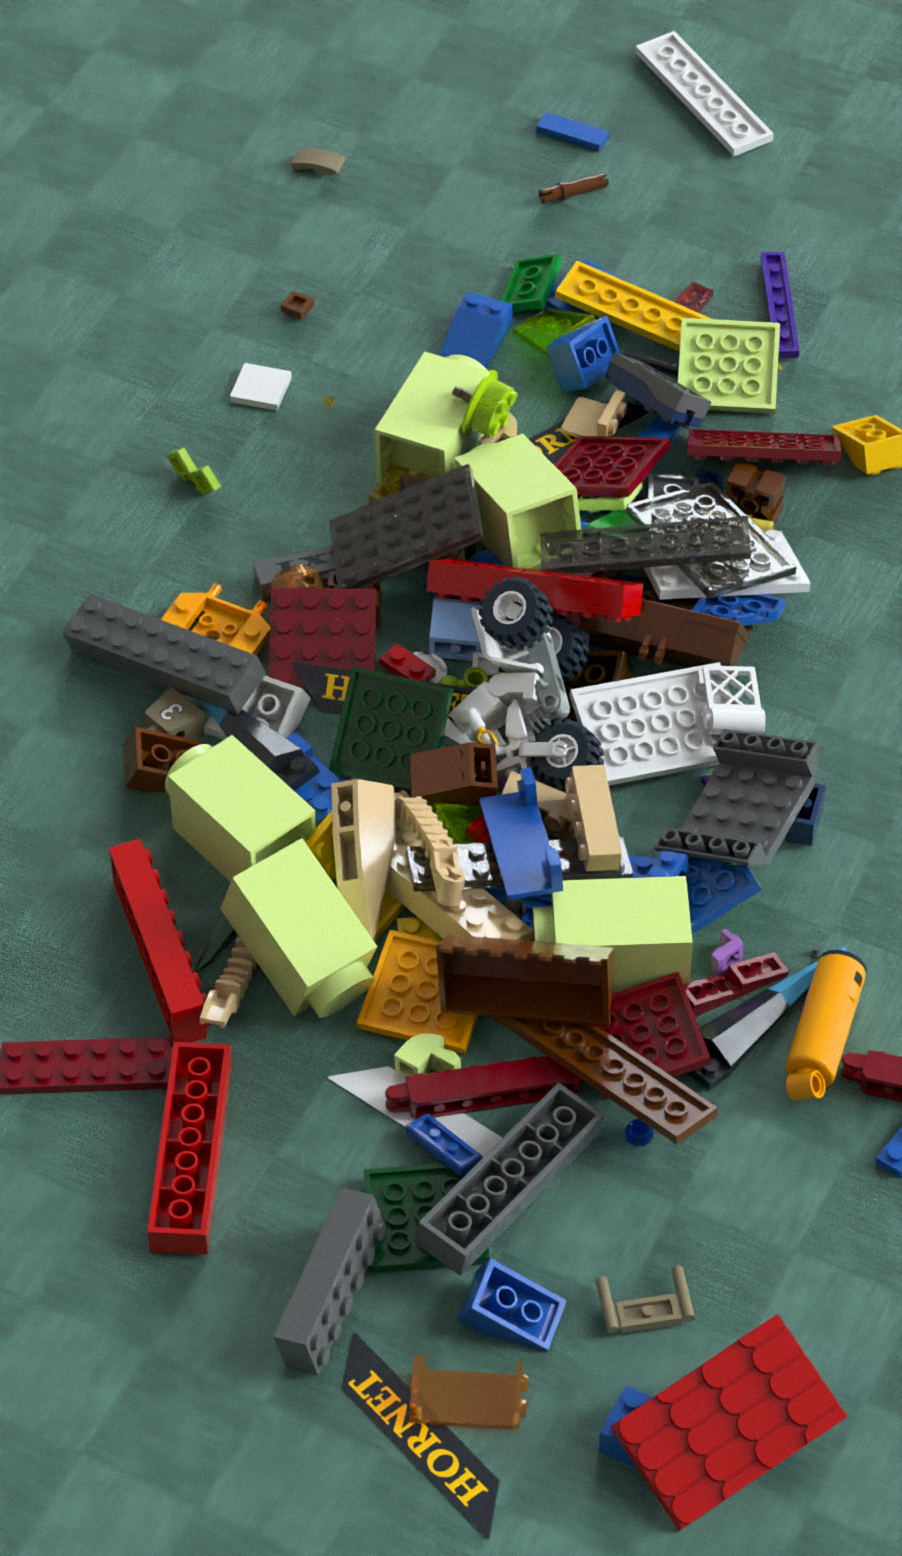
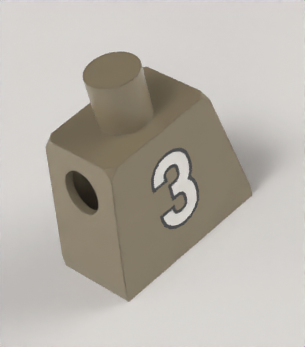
M170 687L144 714L146 729L188 739H193L204 733V726L206 724L205 713L173 687Z

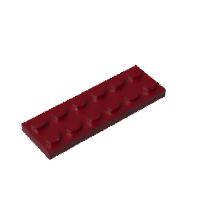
M171 1036L2 1042L1 1095L167 1089L172 1058Z

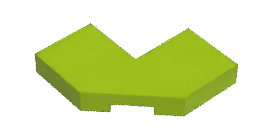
M184 447L174 450L167 455L178 476L185 482L190 480L196 484V490L200 493L207 494L221 487L210 467L206 465L196 468Z

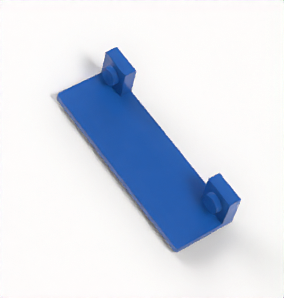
M531 768L520 769L521 780L517 781L518 792L479 799L509 900L563 891L561 861L557 849L551 848L537 804L536 782Z

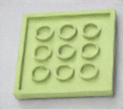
M682 318L678 383L710 400L712 403L708 410L775 414L780 323Z

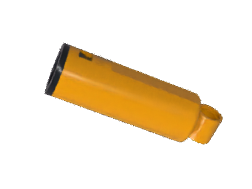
M829 950L823 952L818 959L785 1066L788 1074L786 1090L792 1101L822 1098L825 1093V1087L830 1086L835 1080L867 974L865 963L858 956L850 952Z

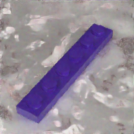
M785 251L761 252L760 262L769 322L780 323L778 359L799 358V344Z

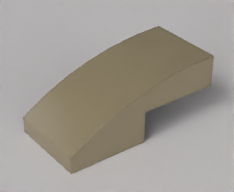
M299 148L291 161L293 170L314 169L317 176L338 174L346 159L343 155L327 150Z

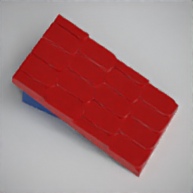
M776 1314L623 1417L610 1428L678 1531H681L848 1416L838 1404L826 1383L821 1379L809 1358L804 1354L792 1333L785 1326L779 1314Z

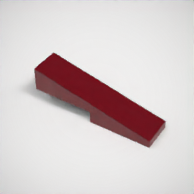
M773 952L730 964L726 973L684 984V988L695 1017H698L788 976L789 970L777 954Z

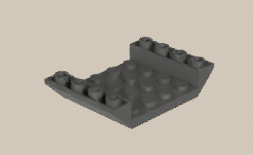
M724 729L713 747L719 761L718 766L681 828L666 827L654 848L656 851H672L692 857L748 866L770 864L815 785L819 750L818 742Z

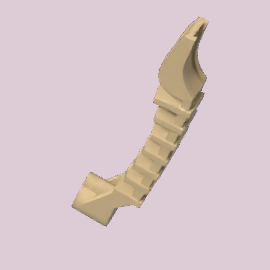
M401 790V793H394L395 818L400 817L399 824L410 828L412 832L416 833L415 838L421 840V848L426 849V857L431 858L429 866L431 867L435 884L436 901L445 906H458L461 902L465 875L459 868L457 846H453V839L448 837V831L443 829V823L437 820V814L432 812L431 806H427L425 799H422L421 796L410 798L405 790Z
M240 937L236 938V946L232 949L231 958L227 961V968H224L223 975H220L219 980L215 982V990H210L200 1016V1024L210 1023L225 1028L231 1013L236 1014L237 1009L240 1007V1000L244 998V991L248 989V982L252 979L253 970L257 967L256 960Z

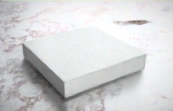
M244 363L231 392L230 402L278 411L292 378L291 371Z

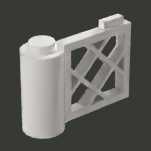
M703 666L702 671H698L697 676L699 686L704 687L708 711L703 717L704 729H708L709 734L721 735L724 729L764 734L766 719L765 712L761 709L755 667ZM710 675H719L724 681L718 685L710 679ZM749 676V683L744 686L735 677ZM730 683L739 692L732 696L723 688ZM719 694L728 702L726 704H714L713 697ZM744 694L753 701V705H744L738 699Z

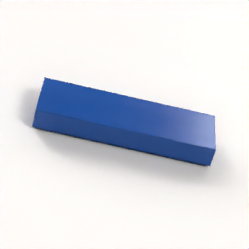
M548 112L543 115L536 125V132L596 151H600L609 138V131Z
M428 1113L405 1126L407 1135L459 1176L468 1173L483 1158L481 1154Z

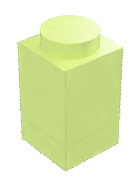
M428 352L423 353L375 428L377 483L400 490L401 474L457 478L454 457L469 453L472 449L479 446L478 441L484 434L475 430L469 435L462 433V422L469 403L452 395L455 386L474 393L482 378L489 372L483 365L464 355L441 357Z
M524 434L497 443H484L475 447L469 453L454 457L457 479L473 480L475 535L488 549L494 552L505 566L538 570L584 553L576 487Z
M233 735L214 747L202 744L189 749L176 760L166 777L165 789L170 796L173 829L230 882L234 876L302 838L305 842L316 830L315 810Z
M302 838L232 878L220 909L294 1017L310 1007L313 1008L319 1018L332 1015L360 997L373 984L375 979L367 967L377 945Z
M686 876L563 881V891L551 894V907L532 908L533 941L614 948L613 993L679 972L683 985L690 983L692 933Z

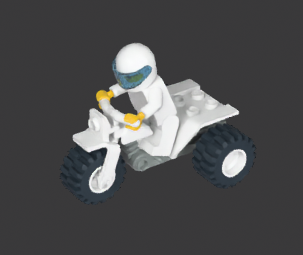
M516 576L513 577V580L509 577L502 578L503 583L500 584L496 581L493 584L494 588L492 590H486V599L481 598L480 601L483 608L477 610L473 607L471 611L483 656L491 664L500 667L506 673L496 674L489 680V683L485 681L450 712L454 723L449 718L447 719L441 748L468 742L493 744L496 749V759L500 762L497 764V774L503 779H508L511 771L520 774V769L531 768L535 781L539 782V776L552 788L565 792V781L567 777H570L572 766L604 765V760L601 758L604 755V750L600 747L602 744L595 735L577 721L575 723L569 719H565L564 723L561 721L568 716L570 711L563 683H565V678L571 680L575 677L573 673L576 671L580 673L583 669L580 665L587 661V658L584 656L585 653H588V647L585 645L587 640L582 634L583 632L569 618L563 617L561 614L555 613L554 616L551 614L553 610L549 605L550 601L529 580L525 578L522 580ZM552 719L557 720V721H554V724H555L554 726H551V723H550V721H551ZM504 724H506L505 734L510 743L507 745L497 730ZM538 725L543 729L545 728L546 731L544 733L540 732ZM534 730L539 732L536 735L539 738L537 742L535 741Z

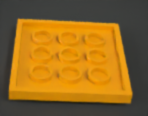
M394 930L389 931L373 976L375 980L369 987L357 1020V1029L403 1040H409L420 1034H436L444 1037L445 1050L465 1054L478 1016L441 1013L436 945L441 941Z

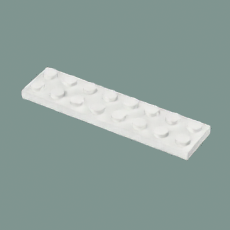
M675 31L636 46V54L733 156L773 141V132Z

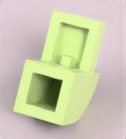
M436 1034L416 1035L407 1040L394 1055L395 1071L405 1077L419 1073L428 1074L431 1069L435 1072H441L446 1069H461V1058L455 1052L445 1050L444 1037Z

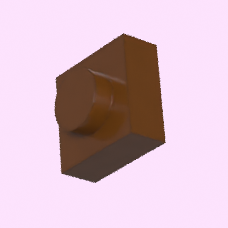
M292 291L280 305L281 312L302 320L314 306V298Z

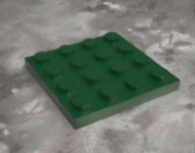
M352 666L329 771L411 790L410 754L441 748L454 689Z
M444 1163L363 1169L365 1193L374 1195L381 1217L386 1225L385 1236L382 1241L378 1242L375 1249L372 1272L381 1273L447 1267L414 1243L419 1221L466 1174L459 1176ZM489 1247L472 1265L484 1264L490 1259Z

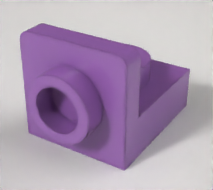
M726 928L720 931V946L711 954V973L714 975L726 973L730 964L743 961V943L737 935L730 933Z

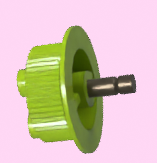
M490 370L482 378L474 393L455 386L452 395L469 403L462 422V433L469 435L475 430L491 437L497 434L500 426L505 428L511 416L508 412L510 406L516 401L518 393L512 387L498 381V372L496 370Z

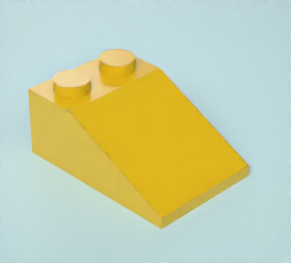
M877 415L832 426V432L834 435L839 436L840 444L855 467L867 475H876L881 470L888 468H902V429Z

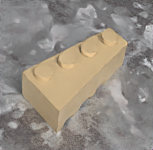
M605 765L572 766L570 777H567L565 781V801L579 846V859L583 861L586 872L619 870L622 849Z
M511 771L502 794L518 792L517 781L521 780V774ZM535 781L537 804L547 835L577 842L565 801L566 793Z

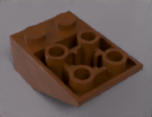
M468 742L410 754L411 798L421 796L427 802L480 806V798L496 795L498 782L496 749L493 744Z

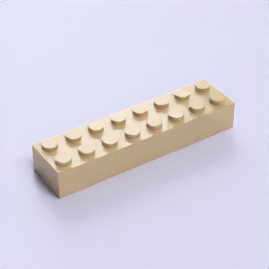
M395 818L396 839L385 890L443 939L448 934L533 941L534 930L464 872L465 883L460 904L458 906H445L437 902L432 870L429 866L431 858L426 857V849L421 848V840L415 838L416 833L412 832L410 828L400 825V819Z

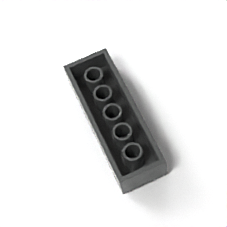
M346 1188L340 1189L273 1335L286 1368L319 1376L322 1367L328 1363L330 1349L334 1340H338L341 1334V1324L345 1315L350 1314L354 1295L363 1285L367 1266L373 1263L376 1246L385 1236L386 1225L383 1222L374 1195Z

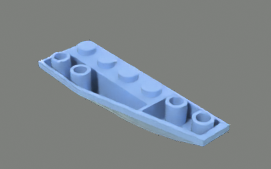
M434 597L429 637V655L432 653L440 658L472 661L473 652L482 653L471 611L473 607L477 610L483 608L480 602H466L459 599ZM583 632L582 634L586 637L587 643H585V645L588 647L589 651V634Z

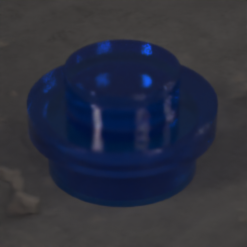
M640 1119L632 1120L625 1128V1138L634 1146H645L653 1139V1128Z

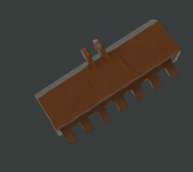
M645 599L641 601L640 615L631 616L629 621L621 620V622L605 620V617H583L581 625L582 632L589 634L590 645L615 651H624L625 653L639 656V660L642 661L649 658L653 659L655 664L660 665L662 662L686 668L720 662L721 666H737L744 646L750 637V634L741 622Z
M448 934L436 945L441 1013L610 1027V1007L614 981L613 947Z

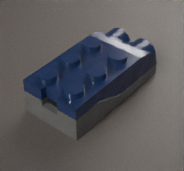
M615 352L606 371V378L615 387L627 394L626 399L636 404L641 403L644 405L643 409L648 412L658 413L661 415L660 419L673 425L675 423L685 429H688L689 426L699 429L712 403L710 400L649 365Z

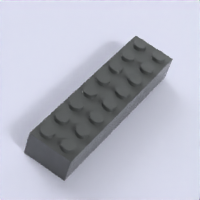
M89 594L62 632L73 652L167 688L173 687L178 692L239 714L266 674L257 655L93 594Z
M557 1083L419 1221L414 1243L461 1276L599 1135L604 1114L560 1083Z

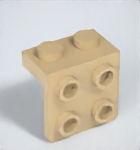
M616 390L608 405L584 397L577 398L561 426L562 433L577 438L579 436L614 435L620 420L624 418L627 412L628 404L625 403V392Z

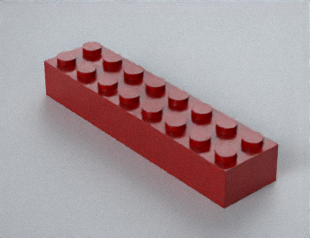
M451 558L429 560L426 591L435 592V597L451 599V597H456L460 601L466 602L481 601V598L486 599V590H492L494 588L493 584L496 581L501 584L503 583L502 578L509 577L513 580V577L516 576L522 580L524 578L529 580L541 590L550 601L549 605L553 611H556V614H581L580 617L584 618L605 617V620L621 622V620L629 621L631 616L640 615L643 584Z
M141 839L109 847L113 884L173 1044L174 1042L193 1043L207 1039L206 1027L210 1026V1023L200 1024V1016L207 998L205 993L200 994L198 988H201L198 974L190 969L192 967L189 951H183V935L181 930H175L176 918L173 910L167 909L166 905L169 903L165 889H160L158 886L161 884L157 868L152 869L151 867L153 860L149 848L144 849Z
M174 1042L147 1230L150 1252L208 1255L232 1071L231 1045L188 1042Z

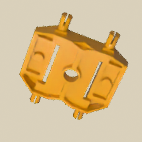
M216 583L212 585L207 593H180L161 618L163 621L188 630L198 615L202 613L204 615L199 618L192 632L209 638L216 637L219 642L254 655L258 654L270 637V626L261 617V614L267 608V604L259 600L252 610H247L218 599L216 597L222 591V587L219 584L216 585Z

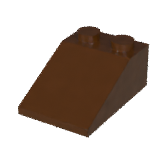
M135 726L123 744L125 787L149 793L166 792V777L176 760L189 749L202 744L209 745V743Z

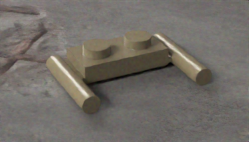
M675 1266L671 1269L677 1294L673 1293L616 1303L612 1302L607 1278H597L596 1285L607 1332L615 1333L621 1330L622 1334L680 1325L682 1320L685 1322L693 1321L695 1315L683 1267Z

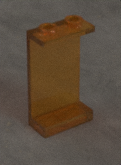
M414 1355L410 1423L519 1429V1419L526 1418L527 1399H521V1392H527L528 1374L522 1373L523 1361H517L516 1374L426 1369V1356Z

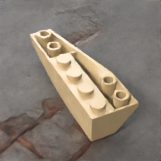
M360 779L331 783L337 888L374 941L396 839L394 787L388 784Z

